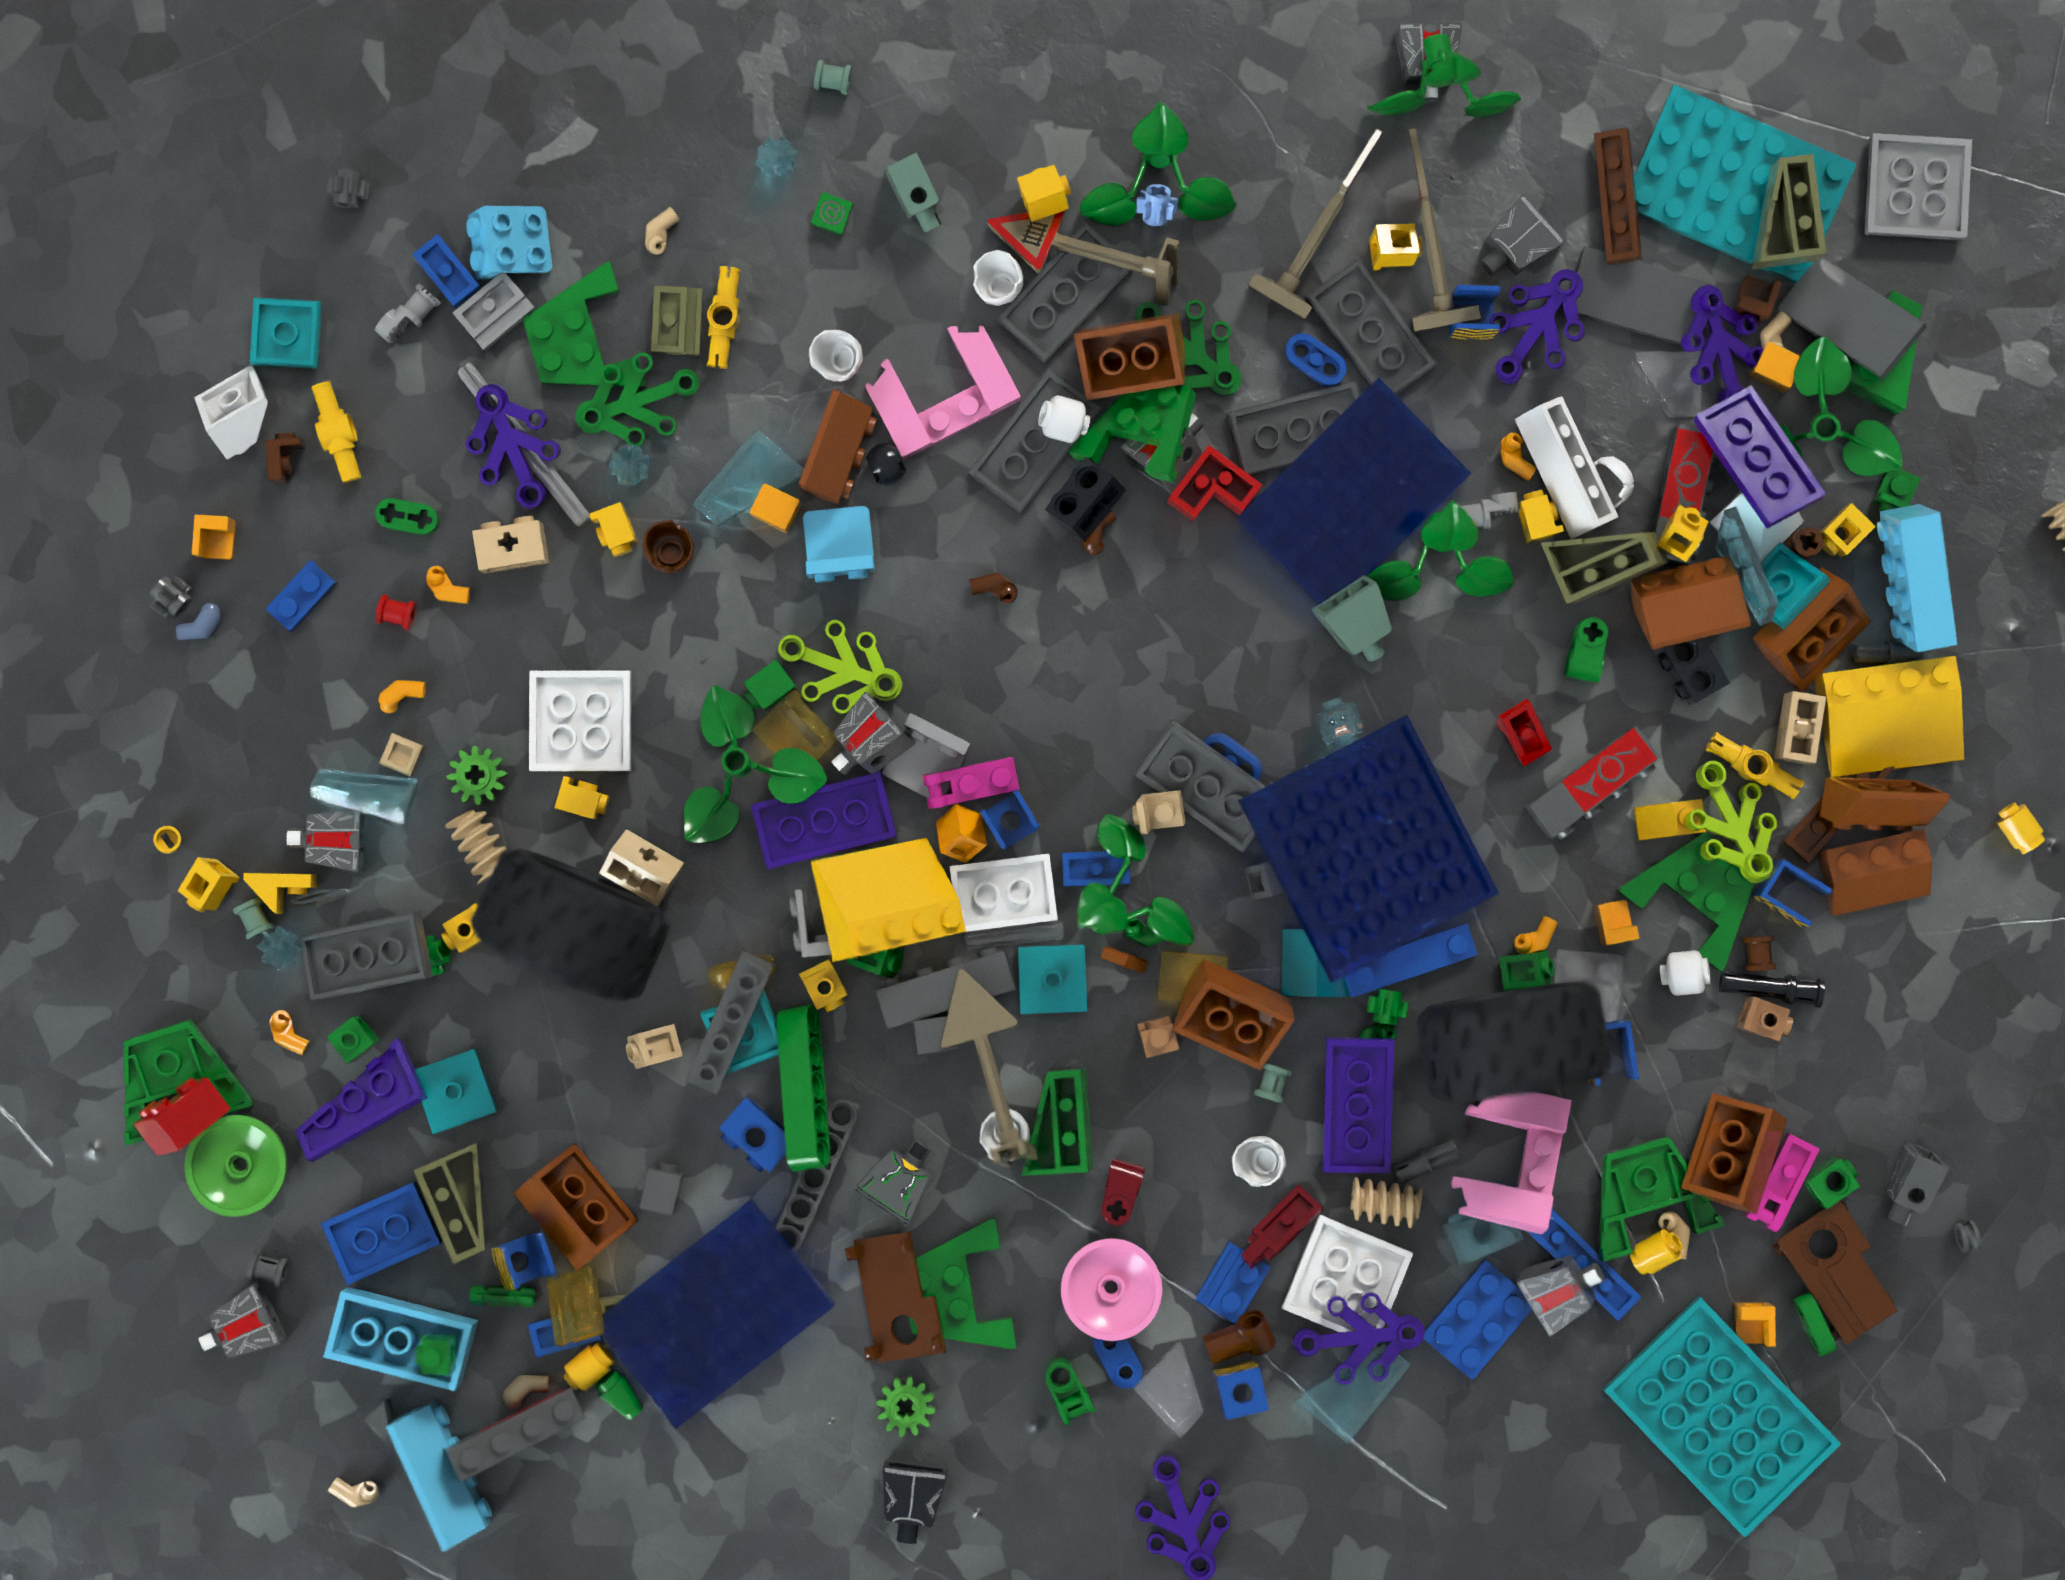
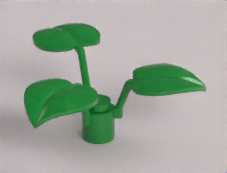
M1435 34L1423 40L1426 60L1421 62L1422 77L1420 88L1417 91L1408 90L1394 94L1374 105H1367L1366 107L1367 110L1383 115L1407 114L1417 110L1426 103L1424 95L1427 86L1439 88L1460 84L1469 103L1472 104L1465 108V114L1475 118H1486L1505 112L1521 101L1522 97L1518 93L1511 91L1494 92L1480 99L1474 97L1467 82L1481 75L1480 68L1469 59L1456 52H1452L1448 34Z
M1159 102L1146 117L1138 122L1132 132L1133 145L1140 152L1144 153L1132 188L1126 192L1124 186L1119 183L1100 185L1082 200L1079 212L1084 217L1103 225L1118 226L1129 222L1135 216L1137 209L1136 202L1131 198L1136 195L1148 163L1155 168H1164L1169 163L1172 165L1180 190L1184 192L1178 198L1177 206L1189 218L1195 220L1218 219L1232 212L1237 203L1229 186L1217 178H1198L1189 187L1184 183L1176 155L1182 153L1187 148L1189 141L1188 132L1177 115L1162 102Z
M1821 337L1812 342L1803 351L1796 363L1794 381L1801 394L1805 396L1818 394L1821 412L1812 418L1810 431L1796 434L1791 437V433L1785 425L1778 423L1802 458V451L1795 444L1798 440L1816 436L1821 441H1831L1838 436L1850 440L1843 447L1842 456L1845 465L1855 474L1874 476L1901 469L1903 463L1900 446L1893 433L1883 423L1875 420L1860 421L1856 425L1853 435L1840 430L1839 420L1828 412L1825 394L1837 395L1846 389L1852 378L1851 364L1846 355L1829 338Z
M1453 500L1441 512L1432 514L1423 526L1421 538L1424 545L1417 565L1413 569L1406 561H1391L1379 566L1366 576L1377 582L1383 599L1392 601L1408 599L1415 595L1421 587V580L1416 575L1421 572L1428 550L1432 548L1438 552L1454 550L1459 566L1464 570L1456 576V585L1466 594L1476 597L1493 596L1506 591L1515 583L1510 566L1497 557H1480L1473 560L1470 565L1466 564L1461 551L1468 550L1478 541V529L1470 515Z
M717 685L711 687L704 700L700 722L703 736L712 746L723 747L731 742L729 749L723 753L721 758L722 766L727 771L724 776L726 779L723 795L713 787H703L692 792L684 806V838L693 843H709L726 837L734 830L739 821L740 811L736 804L727 800L731 793L732 778L745 777L752 769L771 775L768 782L771 794L777 800L786 804H797L807 800L827 782V776L819 762L807 752L797 748H784L777 751L772 758L773 769L752 762L751 757L743 749L737 747L738 742L736 739L745 738L752 732L755 724L754 710L747 700Z
M1105 814L1097 827L1099 842L1110 855L1115 858H1123V865L1109 889L1105 885L1096 882L1088 884L1083 889L1078 905V927L1092 928L1101 935H1106L1109 932L1118 933L1126 928L1129 920L1141 915H1149L1147 924L1159 937L1180 945H1192L1194 943V934L1190 921L1184 910L1176 902L1165 897H1156L1151 901V908L1143 907L1127 914L1125 904L1119 898L1113 897L1131 860L1141 861L1145 857L1146 847L1142 836L1134 826L1120 817Z

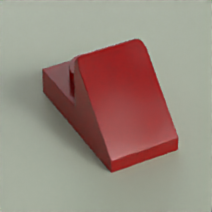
M1528 699L1498 716L1496 725L1507 736L1518 761L1523 766L1528 765L1552 750L1533 706Z

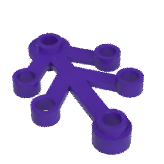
M1563 269L1552 276L1550 283L1527 288L1521 284L1514 285L1509 291V298L1515 306H1524L1529 300L1550 298L1543 308L1511 315L1503 312H1497L1492 315L1490 324H1494L1498 318L1506 320V325L1500 328L1497 334H1504L1512 328L1531 325L1511 355L1504 356L1497 362L1495 371L1502 383L1514 384L1521 379L1523 375L1521 363L1543 332L1547 348L1545 354L1547 366L1554 370L1564 366L1566 357L1560 349L1554 317L1562 304L1567 320L1564 327L1566 338L1569 341L1578 342L1584 337L1585 329L1579 320L1576 299L1583 291V281L1577 272ZM1565 280L1572 282V287L1567 291L1560 289L1561 282ZM1518 290L1524 291L1525 297L1523 300L1516 301L1513 298L1514 293ZM1579 326L1581 332L1577 336H1571L1568 333L1570 327ZM1554 353L1562 356L1561 361L1557 364L1549 362L1550 356ZM1507 363H1512L1515 366L1514 371L1510 374H1505L1502 371L1503 366Z
M1704 285L1699 287L1691 298V307L1695 316L1688 332L1681 338V345L1689 353L1703 348L1697 365L1693 366L1690 371L1691 380L1697 385L1709 383L1713 379L1714 371L1711 366L1715 356L1717 357L1725 385L1718 395V402H1721L1745 389L1738 383L1730 351L1743 359L1747 367L1754 368L1763 352V348L1759 346L1750 348L1723 329L1721 319L1734 326L1738 335L1746 336L1756 331L1757 320L1750 314L1741 316L1724 304L1723 296L1718 288L1713 285ZM1744 320L1747 322L1748 325L1747 330L1744 327ZM1707 323L1710 334L1704 346L1705 340L1701 333ZM1691 337L1695 340V346L1691 344ZM1753 352L1756 354L1757 357L1756 362L1753 359ZM1700 369L1704 372L1703 379L1700 376Z
M485 385L479 389L476 395V406L480 411V415L473 434L466 440V448L472 454L485 452L489 444L486 435L492 421H494L498 434L487 463L479 472V478L485 485L498 483L502 477L500 466L507 452L520 482L516 492L517 500L525 508H535L544 502L546 491L541 483L534 481L520 446L538 453L545 461L558 458L561 453V447L554 440L543 441L511 427L507 415L525 421L530 429L538 430L543 428L548 421L547 414L543 410H530L509 401L508 393L500 385ZM491 394L498 398L496 407L489 403V396ZM534 413L540 415V425H535L532 422L531 418ZM474 438L481 440L482 447L480 450L473 447L472 442ZM547 444L554 448V455L552 457L545 453V446ZM487 469L494 471L495 479L493 481L487 479ZM530 488L537 490L538 497L536 500L529 497L528 491Z
M1366 1292L1360 1298L1362 1309L1367 1313H1375L1390 1326L1374 1328L1348 1307L1343 1297L1335 1295L1327 1301L1326 1307L1328 1312L1334 1317L1342 1318L1357 1331L1317 1335L1312 1329L1303 1328L1295 1333L1293 1347L1299 1355L1311 1357L1319 1349L1357 1345L1343 1363L1338 1364L1334 1369L1336 1380L1340 1384L1346 1385L1354 1380L1355 1370L1378 1342L1391 1341L1379 1359L1372 1360L1367 1367L1368 1374L1373 1380L1382 1381L1388 1376V1367L1403 1349H1413L1422 1342L1424 1327L1420 1320L1411 1315L1397 1316L1381 1303V1299L1376 1293ZM1370 1296L1375 1297L1377 1301L1376 1306L1371 1309L1366 1308L1364 1305L1365 1299ZM1335 1300H1340L1343 1303V1308L1339 1312L1331 1310V1304ZM1405 1327L1413 1328L1414 1334L1411 1338L1406 1339L1402 1337V1330ZM1304 1338H1311L1313 1340V1346L1310 1349L1306 1350L1301 1347V1342ZM1376 1364L1384 1366V1372L1379 1376L1372 1374V1368ZM1340 1369H1350L1349 1378H1339L1338 1373Z
M1162 1455L1155 1460L1153 1473L1159 1482L1165 1484L1176 1519L1155 1509L1154 1504L1149 1500L1140 1501L1136 1505L1135 1513L1140 1521L1152 1522L1182 1537L1187 1551L1166 1542L1165 1536L1160 1532L1149 1534L1146 1539L1147 1548L1153 1554H1162L1183 1564L1184 1573L1190 1580H1209L1216 1571V1560L1213 1552L1222 1533L1230 1526L1229 1515L1223 1510H1216L1211 1514V1528L1201 1546L1196 1532L1211 1501L1219 1494L1218 1483L1212 1478H1205L1200 1482L1199 1496L1189 1514L1177 1480L1180 1475L1179 1463L1171 1455ZM1165 1462L1173 1466L1172 1471L1168 1474L1160 1471V1466ZM1208 1483L1215 1486L1214 1493L1210 1495L1203 1492L1204 1485ZM1145 1505L1152 1509L1151 1514L1147 1517L1139 1514L1140 1508ZM1219 1515L1226 1518L1225 1525L1221 1527L1214 1524L1215 1517ZM1153 1538H1160L1163 1541L1160 1548L1154 1549L1150 1546ZM1199 1558L1203 1559L1206 1562L1205 1567L1200 1570L1195 1569L1193 1562Z

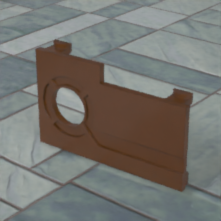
M1840 1200L1828 1209L1823 1208L1776 1240L1777 1243L1772 1247L1779 1257L1785 1255L1832 1324L1833 1327L1829 1330L1834 1341L1836 1342L1841 1339L1847 1345L1898 1310L1893 1304L1894 1301L1891 1296L1885 1292L1861 1256V1253L1869 1249L1871 1245L1849 1214L1845 1203ZM1820 1229L1831 1231L1837 1240L1835 1253L1826 1259L1815 1257L1809 1249L1810 1236Z
M911 1231L853 1240L854 1246L845 1248L847 1261H858L874 1344L864 1347L866 1360L877 1359L878 1363L946 1353L936 1296L923 1297ZM907 1315L916 1322L918 1335L913 1343H902L895 1337L893 1324L898 1316Z

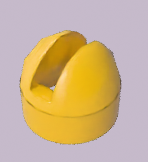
M163 826L155 832L153 842L158 851L170 854L179 849L181 835L176 828ZM167 833L170 841L175 846L169 849L161 835Z

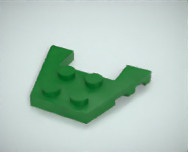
M610 261L602 264L523 318L540 382L543 385L599 386L602 379L601 370L605 365L587 302L619 293ZM633 358L613 363L621 369L622 375L620 380L613 384L612 387L625 386L633 369ZM637 358L636 364L641 368L639 358ZM612 367L607 368L605 371L606 378L608 380H615L618 376L617 370ZM644 377L639 388L647 387Z
M1175 385L1122 394L1087 430V433L1070 448L1069 453L1075 460L1083 461L1087 457L1095 464H1098L1114 436L1155 445L1158 447L1144 470L1151 478L1174 483L1177 476L1175 469L1176 460L1181 458L1183 451L1181 439L1183 431L1188 430L1196 393L1189 386Z
M1702 832L1652 867L1647 868L1638 876L1620 886L1617 892L1637 908L1643 909L1660 886L1665 884L1716 925L1697 951L1700 952L1702 958H1708L1711 966L1722 972L1726 966L1754 883L1746 880L1741 874L1740 868L1720 859L1713 861L1705 860L1701 856L1700 847L1704 842L1714 838L1706 832ZM1709 845V852L1715 855V848Z
M191 1019L126 1039L123 1042L126 1101L124 1104V1117H126L124 1142L126 1146L144 1140L133 1123L141 1118L139 1111L147 1106V1102L178 1093L176 1088L191 1077L194 1080L204 1077L210 1080L231 1108L225 1114L250 1107L254 1104L250 1095Z
M1664 1136L1603 1154L1599 1233L1600 1261L1605 1262L1632 1254L1623 1219L1682 1201L1685 1203L1694 1234L1725 1226L1724 1220L1720 1214L1716 1213L1709 1199L1681 1188L1688 1165L1670 1137Z
M995 1217L916 1257L923 1297L936 1296L943 1337L945 1339L1008 1349L1017 1348L1012 1317L977 1322L966 1254L1000 1249ZM909 1317L912 1333L918 1334L916 1322Z

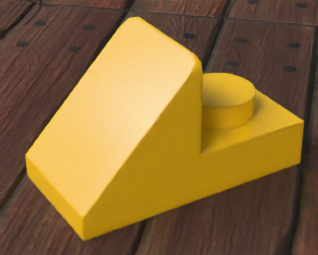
M1702 799L1634 807L1638 841L1706 832L1704 829L1692 831L1685 824V816L1695 809L1704 811ZM1693 815L1694 823L1700 825L1699 817Z
M244 873L243 878L275 914L284 913V887H287V894L308 895V888H318V875Z

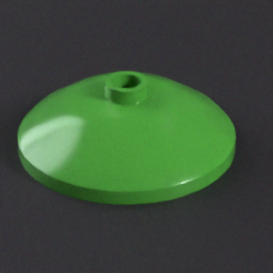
M229 1115L219 1118L191 1141L185 1156V1176L192 1194L204 1207L224 1216H246L265 1208L279 1194L287 1174L286 1152L279 1136L264 1122L246 1115ZM239 1158L245 1159L247 1163L244 1170H240L236 1165Z

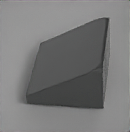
M388 1398L365 1418V1422L384 1443L391 1441L386 1426L394 1421L391 1400Z

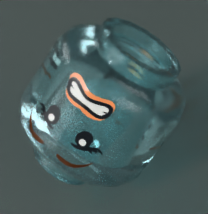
M1341 697L1322 703L1324 710L1316 715L1315 720L1323 742L1327 745L1333 744L1334 748L1337 749L1359 741V735L1364 731V725L1357 705L1354 702L1343 703Z

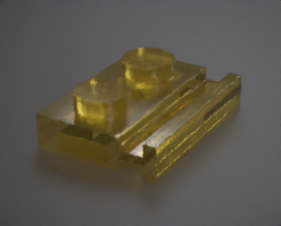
M1161 951L1158 999L1182 1001L1187 983L1203 959L1228 970V956Z
M588 1266L561 1275L560 1278L546 1280L555 1345L564 1347L567 1343H576L605 1333L596 1270Z

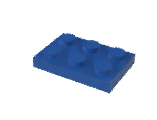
M416 1181L320 1223L347 1285L442 1243Z
M1484 1258L1424 1329L1423 1339L1473 1380L1531 1312L1532 1307L1520 1288Z

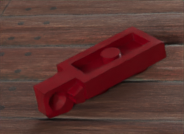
M1297 1185L1252 1229V1234L1247 1239L1251 1245L1241 1254L1242 1261L1253 1269L1264 1257L1268 1261H1271L1275 1256L1277 1257L1323 1211V1206L1300 1185Z

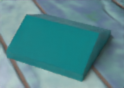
M1282 929L1281 994L1284 996L1348 997V989L1340 965L1349 963V930Z

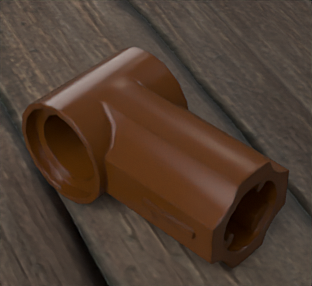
M1259 1310L1248 1311L1238 1318L1235 1325L1203 1336L1208 1354L1214 1364L1246 1352L1256 1356L1263 1355L1273 1349L1276 1343L1264 1313Z

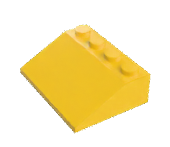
M1956 656L1823 673L1814 680L1816 695L1826 697L1822 731L1830 777L1837 778L1865 772H1881L1884 768L1895 766L1893 770L1964 760L1962 689Z
M927 838L811 862L833 961L966 932L959 898Z

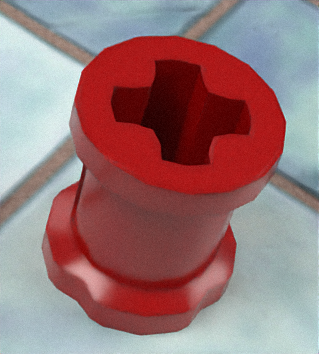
M382 594L377 605L375 621L379 624L389 622L401 625L404 630L410 631L415 620L417 603L414 601L404 603L389 599L388 595Z

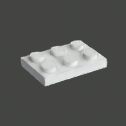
M1049 854L950 866L952 886L960 901L966 932L1058 920Z

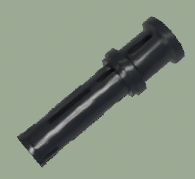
M1722 971L1719 979V992L1782 999L1783 1002L1792 1005L1793 1002L1813 1004L1815 1008H1821L1825 994V981L1823 978H1817L1816 981L1797 979L1792 974L1785 976V978H1774Z

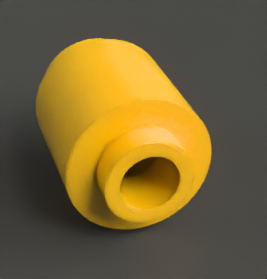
M2014 802L1999 811L2000 818L1996 823L2014 849H2019L2022 854H2025L2045 841L2042 835L2043 829L2025 804L2018 806Z
M1662 1229L1637 1243L1635 1249L1632 1250V1254H1630V1258L1639 1273L1642 1275L1647 1273L1654 1274L1681 1258L1680 1251L1683 1247L1675 1233H1669L1667 1230Z
M597 1342L593 1346L588 1345L564 1365L566 1373L563 1376L575 1391L580 1388L586 1392L611 1371L610 1366L615 1363V1360L609 1351L600 1342Z

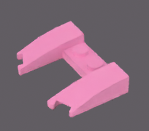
M958 326L947 328L975 385L919 414L916 413L889 359L884 360L880 365L885 371L874 386L869 383L865 385L902 460L1021 401V396L983 326H979V332L958 333Z
M1532 1092L1483 1099L1478 1107L1473 1104L1467 1107L1465 1115L1527 1130L1516 1188L1456 1176L1452 1178V1188L1462 1187L1467 1206L1459 1209L1460 1214L1538 1234H1543L1548 1229L1554 1199L1552 1191L1562 1137L1567 1129L1572 1100Z

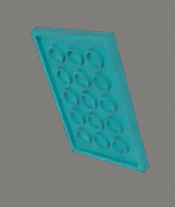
M1674 84L1634 173L1638 216L1752 265L1770 168L1779 158L1813 154L1824 237L1827 234L1857 163ZM1813 262L1761 269L1796 284Z
M1699 1296L1602 1388L1744 1538L1841 1445L1831 1432Z

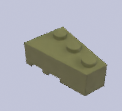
M1813 154L1779 158L1771 166L1751 270L1815 262L1827 254Z
M1655 532L1541 543L1566 604L1582 602L1668 563L1662 548L1657 546L1658 539Z
M477 1143L413 1170L453 1264L485 1250Z

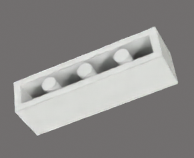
M1562 396L1543 403L1515 418V422L1555 503L1570 539L1585 534L1619 517Z

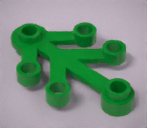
M1191 300L1185 307V315L1189 319L1191 342L1183 336L1185 366L1198 365L1207 374L1188 377L1185 375L1184 386H1189L1192 389L1210 387L1218 395H1231L1239 389L1242 380L1239 369L1230 363L1228 338L1230 337L1231 328L1224 321H1217L1211 327V337L1216 341V363L1205 352L1202 320L1205 314V306L1199 300ZM1152 302L1140 304L1135 311V320L1143 319L1142 312L1146 309L1152 310L1155 314L1154 317L1161 316L1160 308ZM1192 305H1198L1201 308V314L1192 316L1189 313V308ZM1218 326L1225 327L1227 330L1226 336L1222 338L1217 337L1214 333L1215 328ZM1221 373H1228L1231 376L1229 384L1220 383L1218 377Z
M640 352L633 358V369L619 400L605 405L612 385L617 383L622 375L621 369L617 365L607 364L601 370L602 379L593 399L583 402L577 408L575 413L576 423L586 433H598L604 429L625 439L629 446L639 447L645 441L644 431L640 427L629 428L610 418L625 413L657 428L661 435L669 436L676 430L677 424L675 419L669 415L661 416L642 406L676 393L683 396L694 394L699 387V377L691 369H682L674 375L672 381L637 393L645 373L653 365L652 357L648 353ZM640 356H645L649 360V366L645 369L639 368L636 364L637 358ZM612 367L617 370L618 376L615 380H608L606 378L605 371L607 368ZM683 376H688L692 380V386L689 389H683L679 384ZM592 410L598 414L597 422L589 423L586 420V413ZM664 419L670 420L673 424V428L669 432H665L660 428V422ZM631 431L640 432L642 436L640 442L633 443L630 441L629 433Z

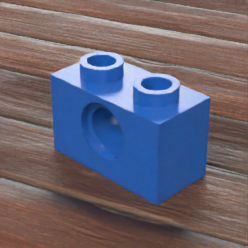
M748 1096L744 1098L718 1128L724 1133L721 1139L734 1150L738 1147L744 1150L749 1155L746 1160L759 1172L765 1169L770 1173L786 1154L784 1127ZM751 1128H760L764 1132L765 1142L762 1145L755 1146L748 1141L747 1134Z

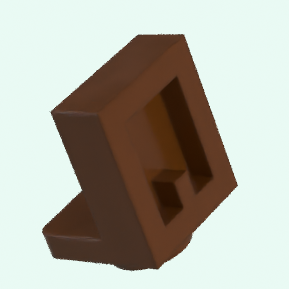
M295 433L275 434V439L265 440L268 480L274 484L288 483V474H292V458L290 454H286V450L305 449V441L295 438Z

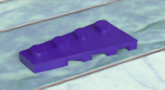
M396 1038L388 1045L389 1049L379 1058L375 1057L365 1066L367 1069L354 1081L350 1080L341 1088L342 1092L330 1103L326 1102L295 1130L307 1161L314 1162L427 1099L403 1040Z

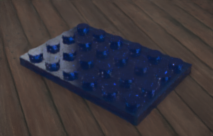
M1377 378L1235 520L1319 605L1363 575L1367 576L1471 472L1380 378Z
M751 1198L593 1321L592 1325L675 1429H677L833 1308L835 1302Z

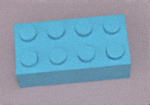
M1920 504L1880 511L1881 521L1877 523V532L1880 540L1884 541L1885 554H1882L1881 561L1883 570L1889 577L1890 586L1886 587V598L1889 606L1893 607L1894 619L1890 621L1893 638L1916 652L1957 645L1940 512Z
M347 1287L340 1292L324 1358L456 1391L462 1386L479 1320ZM421 1335H457L456 1369L449 1375L421 1374V1365L416 1364L417 1345L421 1344Z

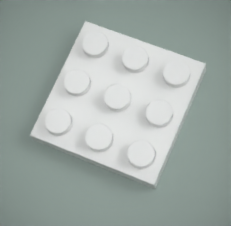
M529 671V771H631V671Z
M1319 1214L1281 1308L1338 1332L1357 1331L1342 1318L1334 1317L1328 1312L1326 1307L1328 1299L1338 1295L1345 1299L1348 1307L1374 1328H1384L1385 1322L1375 1313H1367L1362 1309L1360 1298L1366 1292H1374L1381 1299V1303L1391 1310L1413 1252ZM1372 1296L1366 1298L1364 1302L1365 1307L1374 1308L1377 1303L1376 1298ZM1335 1300L1331 1304V1310L1334 1312H1339L1343 1308V1303L1340 1300Z

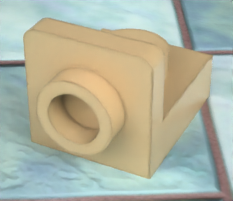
M1181 790L1142 794L1132 809L1134 824L1139 825L1141 835L1148 834L1151 829L1184 826L1186 823Z
M674 1024L627 1037L626 1053L629 1061L634 1063L636 1069L683 1056Z

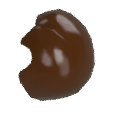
M663 520L653 523L645 532L643 540L644 556L654 569L663 573H677L684 570L692 561L695 546L687 529L675 524L672 520Z

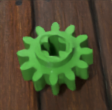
M473 746L471 750L472 755L470 756L467 752L460 750L459 756L462 761L460 763L456 761L449 762L453 768H456V773H451L446 777L457 782V785L453 786L451 792L460 793L463 791L462 802L465 803L469 802L472 796H474L476 805H482L484 801L483 796L485 795L489 800L495 801L496 796L493 790L495 788L505 790V786L499 783V778L508 776V772L498 770V766H501L504 762L503 758H496L492 761L493 750L489 748L481 755L480 748ZM476 767H479V771H483L485 776L480 778L479 784L476 785V780H471L470 775L476 772Z
M909 1375L906 1384H901V1380L895 1377L893 1382L895 1388L891 1389L889 1386L884 1385L882 1391L887 1398H879L876 1401L878 1406L885 1407V1410L878 1414V1419L884 1420L888 1418L890 1420L886 1427L887 1431H891L894 1426H898L900 1437L904 1436L906 1428H911V1432L916 1436L919 1430L917 1424L921 1423L925 1427L930 1426V1421L925 1414H934L936 1411L934 1406L927 1405V1402L933 1400L934 1393H923L926 1385L925 1381L919 1383L917 1387L914 1386L912 1375ZM907 1398L912 1400L911 1408L914 1410L910 1413L907 1410L905 1413L899 1411L901 1405L899 1400L902 1399L904 1402Z

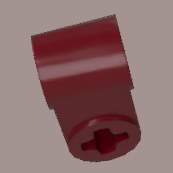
M1112 1159L1102 1203V1215L1107 1223L1119 1226L1129 1220L1145 1171L1144 1166ZM1116 1200L1121 1201L1122 1208L1126 1209L1125 1215L1119 1214L1117 1219L1111 1218L1112 1213L1107 1210L1108 1205H1114Z

